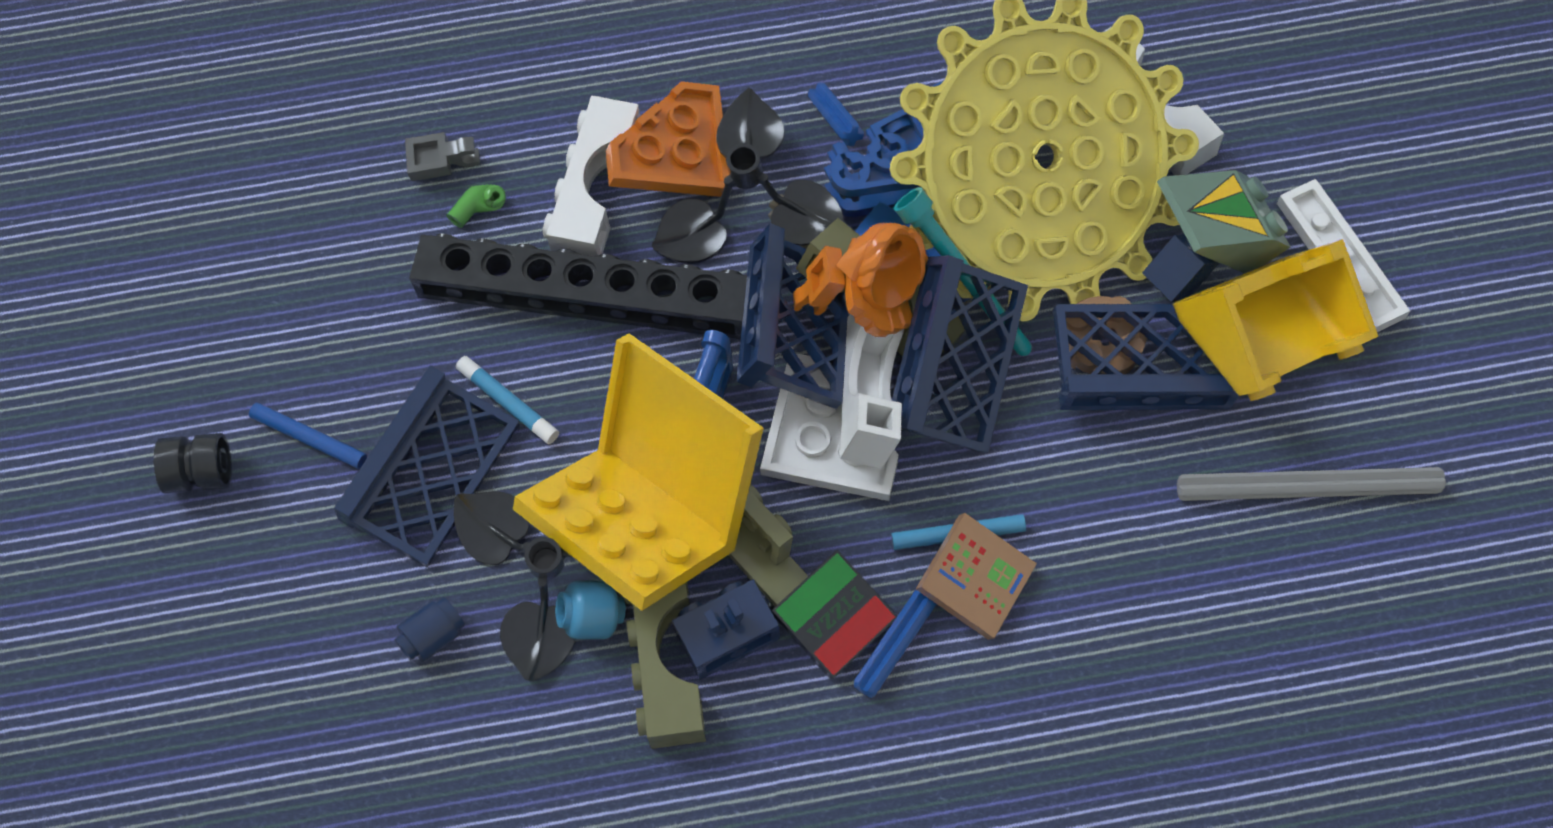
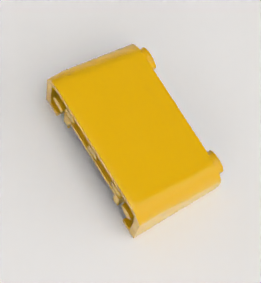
M1343 239L1273 261L1173 303L1179 322L1239 396L1248 394L1250 401L1274 394L1276 392L1274 385L1281 382L1280 376L1326 355L1337 353L1339 360L1357 355L1364 351L1362 344L1379 337Z

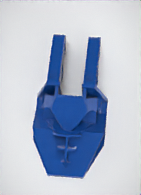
M941 81V82H939V83H937V84H935V85H933V86H931V87L938 86V85H940L943 81ZM903 109L870 125V128L866 130V135L871 144L867 146L865 156L858 151L850 152L846 144L840 141L832 145L833 150L827 152L831 164L824 167V172L830 182L824 186L835 198L844 216L857 217L869 215L880 201L893 208L905 194L920 187L914 184H899L892 178L890 173V163L893 157L898 153L916 149L923 139L921 123L904 112ZM850 165V167L853 170H857L859 168L861 170L859 172L851 174L847 166ZM844 196H847V197H857V196H858V201L853 202L852 199H850V198H845V199H842V198H843Z

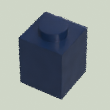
M1178 234L1170 239L1142 274L1171 302L1191 296L1219 263L1194 253L1185 234Z

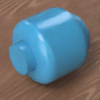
M577 580L569 583L564 592H559L555 607L558 627L564 628L566 634L575 640H603L610 638L615 632L617 624L623 623L626 612L624 598L618 597L616 590L604 581Z

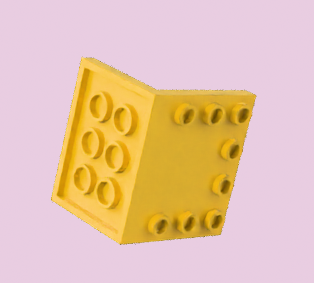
M629 333L616 340L598 450L514 497L513 510L548 538L556 541L562 549L643 611L735 551L764 428Z

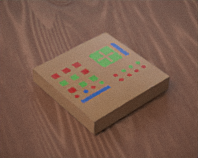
M963 513L956 519L916 590L990 640L994 639L1037 563L975 519Z

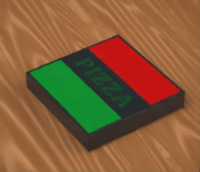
M838 550L833 552L771 610L775 619L830 680L834 679L897 618V615Z

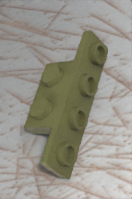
M750 484L735 551L728 556L750 580L754 579L759 590L776 606L808 575L790 557L793 540L790 526L783 517L778 514L773 515L763 505L761 495Z

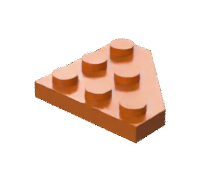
M681 81L670 91L668 96L659 103H655L642 114L627 131L615 137L606 149L609 187L721 197L725 186L724 178L729 175L726 158L719 151L716 142L717 129L723 117L719 86Z

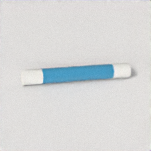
M463 356L457 362L456 369L544 442L551 444L556 440L559 431L468 356Z

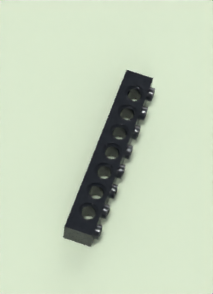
M440 233L435 236L421 234L409 279L418 298L702 335L707 330H716L726 334L729 338L741 339L747 275H743L735 270H723L721 272L702 270L697 266L689 264L679 267L661 265L650 259H642L638 262L621 260L610 254H600L598 256L581 255L570 249L550 251L538 249L529 244L510 246L497 244L492 240L483 238L476 241L463 240L449 234ZM459 265H468L466 268L462 270L454 271V269ZM500 270H509L504 275L494 276ZM540 275H550L543 281H534ZM581 280L591 281L585 286H575ZM623 285L632 286L631 289L625 292L615 291ZM664 290L673 291V294L667 297L656 296ZM707 295L715 297L714 300L706 303L697 301L699 298Z

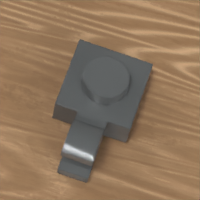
M445 132L405 139L407 174L411 181L451 175V164L461 167H474L480 164L479 149L475 148L473 137H462L449 141Z

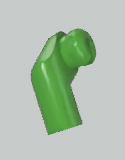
M498 185L471 186L446 216L455 226L463 228L474 213L499 210L506 200L505 191Z

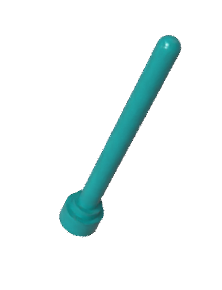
M922 187L911 190L895 204L894 211L905 224H911L913 228L919 227L941 256L950 255L964 260V264L970 265L934 219V210L931 207L933 201ZM960 275L959 280L972 296L978 294L971 278ZM991 294L990 296L1000 315L1006 310L995 296ZM980 301L978 304H979L980 307L984 310V312L987 314L986 309H985V307H984L982 301ZM1018 327L1013 349L1018 355L1027 356L1032 351V345Z

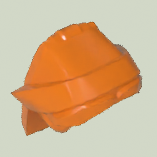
M897 223L875 224L864 234L857 238H852L847 252L836 265L844 272V288L848 313L854 316L855 323L863 326L865 332L874 337H886L889 334H896L908 328L911 324L912 312L908 300L913 297L917 286L922 283L928 261L922 237L915 229Z

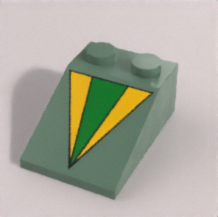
M1237 170L1164 176L1157 181L1194 253L1240 272L1247 273L1263 266L1291 248L1284 235L1288 232L1287 226L1276 211L1273 210L1271 212L1265 201L1269 197L1268 192L1257 177L1253 176L1250 178Z

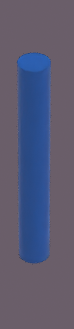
M258 402L254 403L250 408V418L357 469H360L367 459L366 453Z

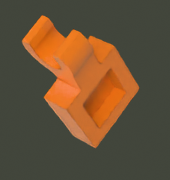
M825 246L807 267V281L793 292L795 311H800L804 305L810 304V306L814 307V314L821 315L826 311L827 306L837 294L844 290V272L836 266L842 257L840 248Z

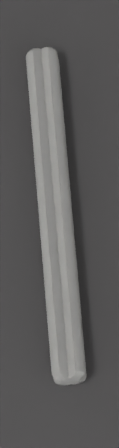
M1439 467L1182 474L1177 480V494L1182 501L1439 494L1445 488L1446 480L1443 469Z

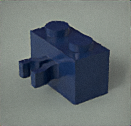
M754 579L745 584L741 581L734 582L723 588L718 594L719 597L705 604H702V602L692 603L678 613L679 617L672 620L675 633L700 680L780 639L779 625Z

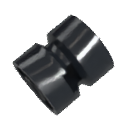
M223 433L195 435L192 443L186 436L158 439L154 448V472L160 491L163 494L192 491L195 484L197 487H202L203 490L228 488L232 477V460L226 436Z

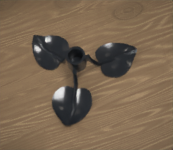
M747 88L729 106L717 129V146L721 154L726 158L729 175L724 178L725 186L717 211L713 214L711 207L699 199L688 198L680 200L671 206L661 219L652 247L659 255L681 263H698L718 254L727 241L726 229L718 220L724 215L733 186L741 189H751L758 184L763 185L771 198L779 204L771 214V223L784 228V240L798 246L809 245L812 240L837 218L844 222L843 214L831 193L813 181L795 180L787 186L784 197L777 193L770 183L768 175L763 173L761 159L773 155L782 145L784 126L778 114L763 102L751 88Z
M496 491L457 494L454 500V522L459 539L469 555L483 564L499 565L508 558L513 548L518 552H525L526 564L531 573L538 578L540 606L533 602H522L512 607L502 620L500 639L506 655L525 680L535 681L545 677L564 662L575 643V639H571L566 634L564 628L558 627L555 616L556 606L548 607V580L558 576L563 570L564 559L572 556L560 548L556 541L548 537H539L530 543L526 542L524 544L517 542L525 537L530 523L513 510L515 496Z

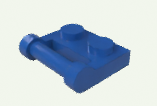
M707 330L701 343L704 350L694 379L723 399L733 370L730 339L722 332Z

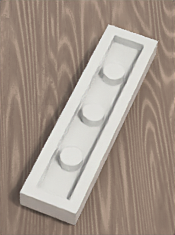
M1316 179L1280 195L1277 205L1308 249L1341 239L1344 240L1377 332L1406 319L1410 312L1409 308Z

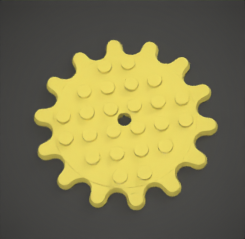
M995 0L992 8L994 17L992 34L987 39L975 40L961 27L954 25L944 28L938 35L937 48L947 64L945 80L935 87L912 83L906 86L900 95V104L904 112L921 123L923 139L916 149L898 153L893 157L890 163L892 178L899 184H914L923 188L933 201L931 207L934 210V219L971 266L1028 285L1020 318L1022 322L1029 321L1038 314L1041 299L1051 289L1056 288L1064 291L1070 304H1077L1084 299L1100 296L1099 280L1101 275L1108 269L1118 268L1131 280L1140 281L1146 279L1142 272L1153 260L1144 246L1146 230L1155 223H1163L1169 226L1180 225L1157 181L1167 176L1173 164L1192 159L1199 148L1198 137L1193 131L1189 129H1175L1165 119L1164 110L1167 102L1179 93L1183 86V75L1179 68L1174 65H1164L1154 71L1144 70L1136 60L1137 46L1144 34L1141 20L1134 15H1123L1106 32H1097L1087 22V0H1056L1051 16L1044 21H1037L1031 18L1026 11L1023 0ZM1044 144L1049 145L1054 154L1053 161L1047 168L1041 167L1038 160L1034 158L1040 147ZM910 225L909 228L915 229L920 233L925 250L934 247L919 227L913 228ZM959 280L957 291L960 297L972 298L973 296ZM1008 290V307L1012 294V291Z

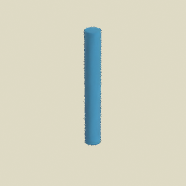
M1023 514L977 521L997 536L1026 532ZM954 524L891 533L893 549L900 550L942 544Z

